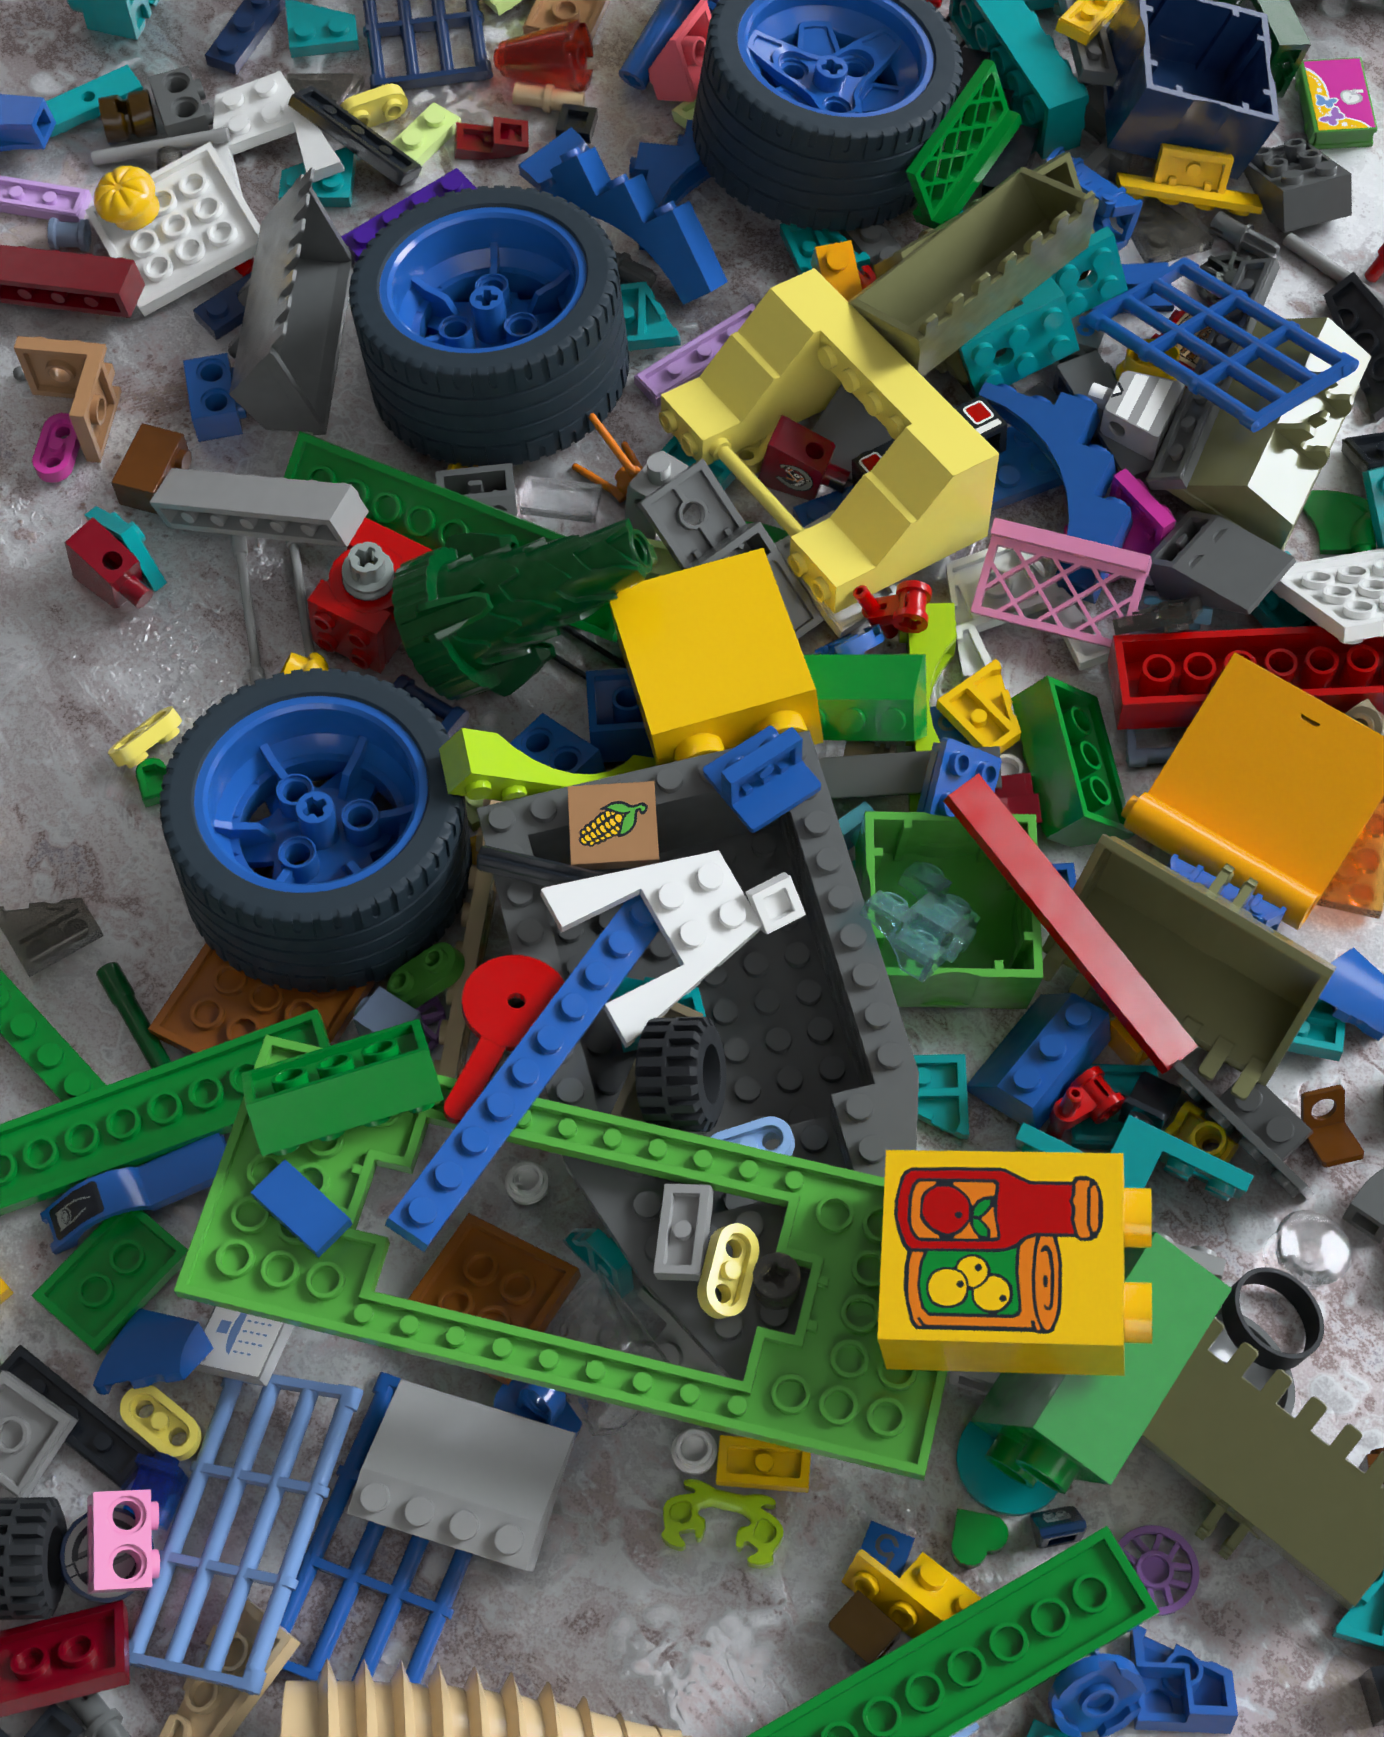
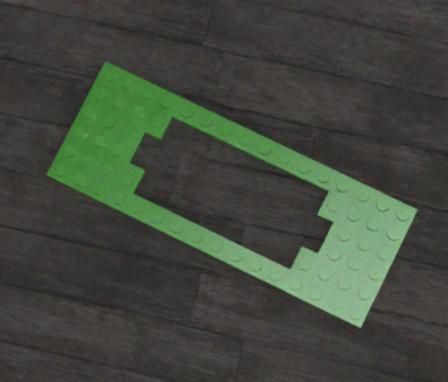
M266 1035L254 1069L321 1049V1047ZM437 1074L444 1100L435 1102V1105L420 1113H410L409 1111L390 1116L387 1122L379 1126L365 1127L361 1125L345 1130L342 1136L334 1140L319 1141L316 1139L300 1144L299 1148L295 1151L280 1156L273 1153L265 1156L261 1155L243 1097L174 1288L177 1297L924 1481L948 1371L886 1369L877 1336L884 1177L542 1098L536 1099L506 1140V1142L684 1184L711 1185L714 1191L787 1207L775 1260L811 1269L796 1333L792 1335L757 1326L744 1380L740 1381L375 1292L390 1242L388 1237L356 1230L376 1168L379 1166L413 1174L428 1125L432 1124L453 1130L458 1124L449 1122L444 1117L443 1109L444 1103L457 1079ZM284 1159L345 1213L353 1224L319 1258L259 1204L251 1194V1191Z

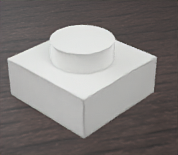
M785 872L746 891L750 905L762 924L761 931L766 934L806 915L792 878Z

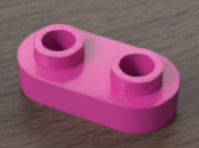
M69 413L52 415L43 424L32 463L38 477L45 482H60L66 479L73 471L80 443L71 423Z

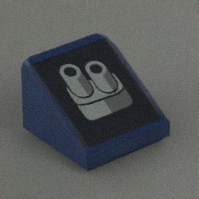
M1074 1506L1030 1514V1523L1036 1547L1040 1549L1081 1541L1087 1529L1086 1521Z

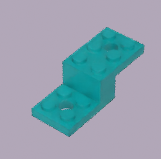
M1108 226L1091 234L1088 248L1016 303L1014 309L1002 314L958 349L972 393L976 398L979 397L978 394L984 382L994 385H1011L1080 350L1071 319L1128 290L1115 236ZM1091 270L1085 279L1079 281L1080 275L1083 272ZM1008 347L1002 356L995 358L997 351Z
M1131 1115L1128 1116L1110 1152L1124 1153L1125 1188H1145L1158 1160L1166 1164L1163 1170L1168 1174L1188 1182L1190 1177L1206 1183L1204 1191L1226 1202H1229L1232 1197L1239 1200L1246 1193L1254 1175ZM1024 1122L1015 1138V1148L1021 1150L1020 1152L1085 1153Z

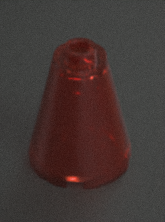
M572 19L503 40L494 51L495 68L500 71L503 77L544 86L553 84L558 89L584 92L589 88L593 76V69H587V58L594 57L588 26L585 22L579 23L580 19Z

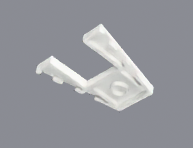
M281 71L215 95L213 129L228 127L231 141L213 144L212 146L241 194L242 191L233 155L294 132L297 134L306 173L310 168L315 169L313 182L345 171L340 159L318 126L288 105L291 95L295 92Z
M998 547L994 564L1002 575L1021 564V561L1014 550ZM988 549L946 563L950 603H954L956 641L963 681L992 662L979 633L1007 623L970 612ZM1021 552L1025 561L1034 556ZM1040 561L1029 566L1039 585L1050 579L1049 571ZM993 569L991 571L989 582L997 578ZM1026 569L1004 580L1014 599L1035 588ZM1001 583L986 591L982 603L983 607L997 610L1011 602ZM1055 583L1043 590L1053 609L1072 598L1063 587L1059 588ZM1039 593L1018 604L1024 616L1047 608ZM1074 604L1056 614L1063 627L1075 629L1088 621L1086 616ZM1015 607L1006 611V613L1019 616ZM1089 627L1082 631L1085 633L1096 635L1092 627ZM1063 637L1079 671L1108 661L1110 648Z
M719 850L541 889L540 895L561 933L640 894L679 962L680 967L605 1004L604 1011L625 1048L630 1046L642 1033L644 1026H646L650 1019L662 1018L675 1003L695 989L701 983V980L717 966L720 967L761 930L762 924Z

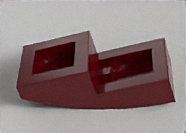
M493 117L491 126L456 122L454 132L455 159L491 160L527 153L529 148L528 121Z

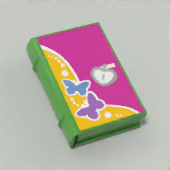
M1361 57L1303 60L1294 78L1295 90L1298 92L1305 125L1304 132L1307 134L1308 143L1318 150L1373 146V135L1377 133L1378 128Z

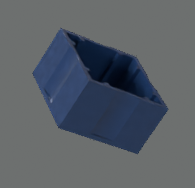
M1124 0L1106 29L1118 73L1114 86L1103 85L1107 148L1155 160L1158 158L1161 143L1228 153L1234 157L1229 178L1238 180L1280 122L1276 86L1270 69L1272 51L1267 14L1224 2L1208 0Z

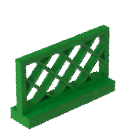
M985 59L949 109L945 118L940 122L938 128L933 132L906 170L918 203L917 208L912 213L916 223L935 229L957 216L1022 124L1020 113L1011 111L1008 108L994 61ZM985 83L984 90H983V95H981L982 89H983V84ZM979 104H980L977 121H975L976 115H977V111H978V106H979ZM964 111H965L964 120H963V123H961V122H962V118H963V114H964ZM961 131L958 147L956 148L959 132ZM946 138L944 150L942 151L943 143ZM939 160H941L938 176H936ZM926 167L924 179H922L921 172Z

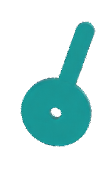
M970 1421L959 1439L956 1452V1466L963 1487L975 1502L996 1514L1024 1516L1039 1511L1056 1497L1059 1492L1038 1480L1033 1488L1025 1487L989 1463L984 1456L995 1439Z

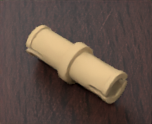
M516 81L513 89L512 103L513 105L543 108V112L551 113L552 110L561 111L563 103L584 106L585 92L555 89L553 84H547L546 87Z

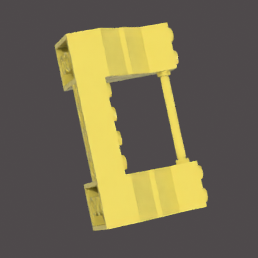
M815 268L771 287L740 329L730 335L698 378L661 394L659 421L663 429L667 433H672L680 442L685 454L692 456L696 461L704 459L706 464L710 465L712 462L720 459L791 537L790 555L788 556L790 568L797 577L801 576L811 587L816 599L824 602L834 614L857 603L853 596V591L856 587L865 585L874 594L988 536L999 453ZM842 384L847 392L852 393L864 405L866 411L871 416H875L885 426L889 435L895 441L873 469L862 476L830 518L804 529L734 452L752 445V442L760 438L761 440L766 438L767 434L775 430L781 415L798 423L825 410Z

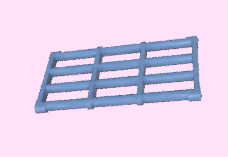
M272 1374L267 1387H262L234 1467L231 1468L215 1465L214 1462L243 1383H253L223 1377L220 1385L222 1387L221 1394L197 1459L191 1463L189 1469L191 1475L163 1550H159V1578L152 1579V1587L147 1591L129 1640V1666L143 1669L148 1668L238 1689L249 1695H260L267 1675L264 1671L291 1592L296 1591L299 1582L296 1578L323 1499H327L330 1492L328 1485L353 1412H357L364 1393L358 1387ZM280 1390L300 1392L272 1474L252 1472ZM318 1396L339 1399L310 1482L289 1479ZM209 1477L228 1480L201 1558L181 1554ZM246 1485L266 1488L239 1566L219 1562ZM284 1492L305 1495L278 1574L257 1570ZM176 1566L196 1570L164 1659L144 1655ZM214 1574L234 1578L203 1668L182 1664ZM252 1583L272 1586L273 1590L243 1676L239 1677L221 1673Z

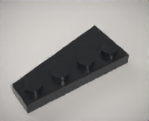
M1353 271L1323 296L1334 323L1372 356L1359 384L1368 401L1372 416L1378 422L1384 417V306Z

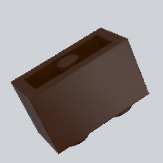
M141 423L111 481L119 505L158 515L150 504L152 497L171 468L188 470L191 464L192 454L188 449L183 433Z

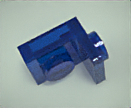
M157 1451L153 1453L152 1457L138 1453L135 1463L140 1469L131 1490H151V1501H158L159 1504L158 1528L167 1531L189 1478L179 1467L180 1461L175 1457ZM126 1505L123 1506V1509H126L134 1514V1511L130 1507Z

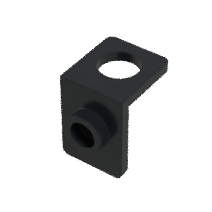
M1143 1071L1130 1096H1126L1118 1121L1125 1124L1128 1116L1131 1115L1163 1130L1180 1097L1181 1088L1149 1072Z

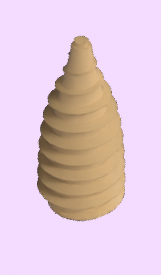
M327 1658L317 1681H286L281 1719V1737H692L682 1736V1731L659 1728L655 1724L648 1726L624 1720L620 1712L615 1717L592 1712L589 1709L585 1696H582L576 1708L556 1703L548 1681L537 1700L522 1696L519 1693L512 1672L509 1673L500 1693L483 1688L475 1665L463 1688L446 1684L438 1662L427 1684L410 1683L402 1660H400L389 1683L373 1681L365 1659H363L354 1681L336 1680Z

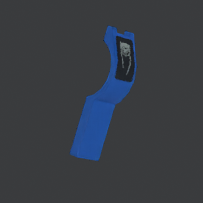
M220 1133L213 1134L139 1167L107 1171L88 1178L69 1189L40 1213L42 1221L46 1224L49 1223L54 1241L50 1244L52 1253L57 1255L77 1246L78 1239L86 1230L112 1216L137 1210L156 1211L212 1186L226 1147L224 1136Z

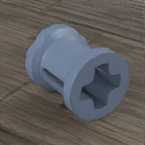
M51 217L47 229L50 249L59 250L60 247L80 248L83 252H88L91 245V225L89 220L81 219L79 222H61L58 218Z

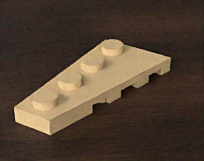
M247 1598L221 1673L239 1677L243 1676L265 1613L249 1598ZM213 1625L204 1643L207 1646H209V1648L199 1666L200 1668H203L213 1637L215 1635L217 1626ZM280 1625L264 1671L267 1675L260 1695H249L238 1689L187 1678L182 1688L185 1691L184 1699L177 1713L169 1715L159 1737H232L301 1643Z

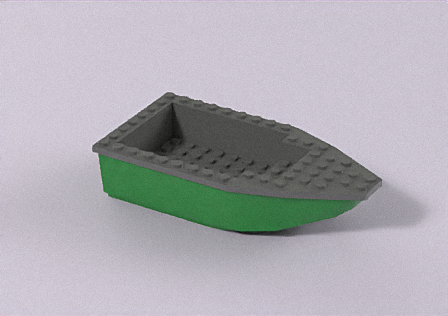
M810 731L798 733L803 738L802 761L821 782V790L755 833H751L703 775L704 766L731 749L573 785L654 781L659 863L719 850L747 900L746 891L785 872L791 876L806 915L769 934L760 930L720 967L717 966L701 980V983L697 986L699 987L706 1017L712 1019L722 1041L726 1063V1090L720 1117L712 1131L689 1133L711 1137L717 1132L763 1117H778L789 1125L793 1133L795 1148L791 1156L885 1178L886 1150H916L919 1071ZM568 787L477 808L485 845L571 865ZM633 868L601 869L594 871L603 872L604 874H610ZM493 874L512 955H524L541 960L555 969L564 981L567 980L624 904L623 902L561 933L540 895L541 889L547 886ZM661 931L627 977L644 980L645 976L658 978L680 967ZM604 1008L545 1087L548 1100L611 1114L636 1058L637 1050L623 1053L620 1037ZM770 1139L765 1144V1148L773 1150L779 1146L780 1141L778 1139ZM562 1155L565 1168L642 1284L726 1377L740 1381L744 1380L757 1326L795 1335L811 1269L775 1260L787 1207L714 1191L709 1241L713 1233L719 1228L739 1223L749 1227L756 1235L759 1243V1256L745 1308L737 1315L716 1319L707 1315L699 1304L697 1297L699 1281L657 1280L653 1274L664 1184L684 1183ZM727 1243L726 1252L730 1257H732L733 1250L731 1246ZM715 1288L716 1298L721 1302V1292L718 1288Z

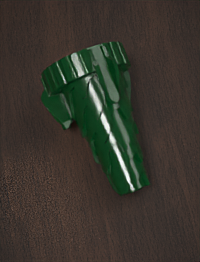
M629 518L581 537L579 535H571L548 543L545 537L520 547H518L519 543L513 534L462 533L452 535L448 538L444 547L434 549L403 562L395 572V579L392 583L393 613L407 655L427 685L432 687L437 694L445 696L448 700L459 701L489 690L503 697L511 695L537 674L546 662L555 657L554 646L545 641L561 635L559 628L589 617L604 604L618 599L617 594L619 591L632 587L646 579V576L658 561L653 545L649 544L640 530H633Z

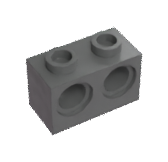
M189 66L148 76L167 138L210 130L209 125L213 124L214 119L209 103H201V100L206 99L200 78L193 80Z

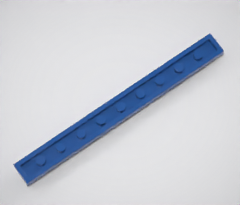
M640 894L624 902L387 1218L385 1226L421 1251L425 1252L597 1018L605 1004L608 1003L660 932Z

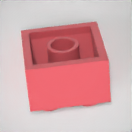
M700 0L648 69L649 79L653 85L657 100L695 101L711 19L707 0Z

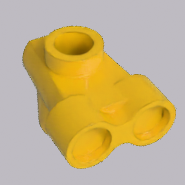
M1189 1101L1185 1102L1178 1111L1174 1121L1164 1132L1203 1151L1207 1144L1216 1143L1219 1145L1218 1148L1205 1152L1229 1163L1238 1149V1143L1228 1137L1219 1124L1206 1120L1204 1118L1206 1114L1204 1110Z

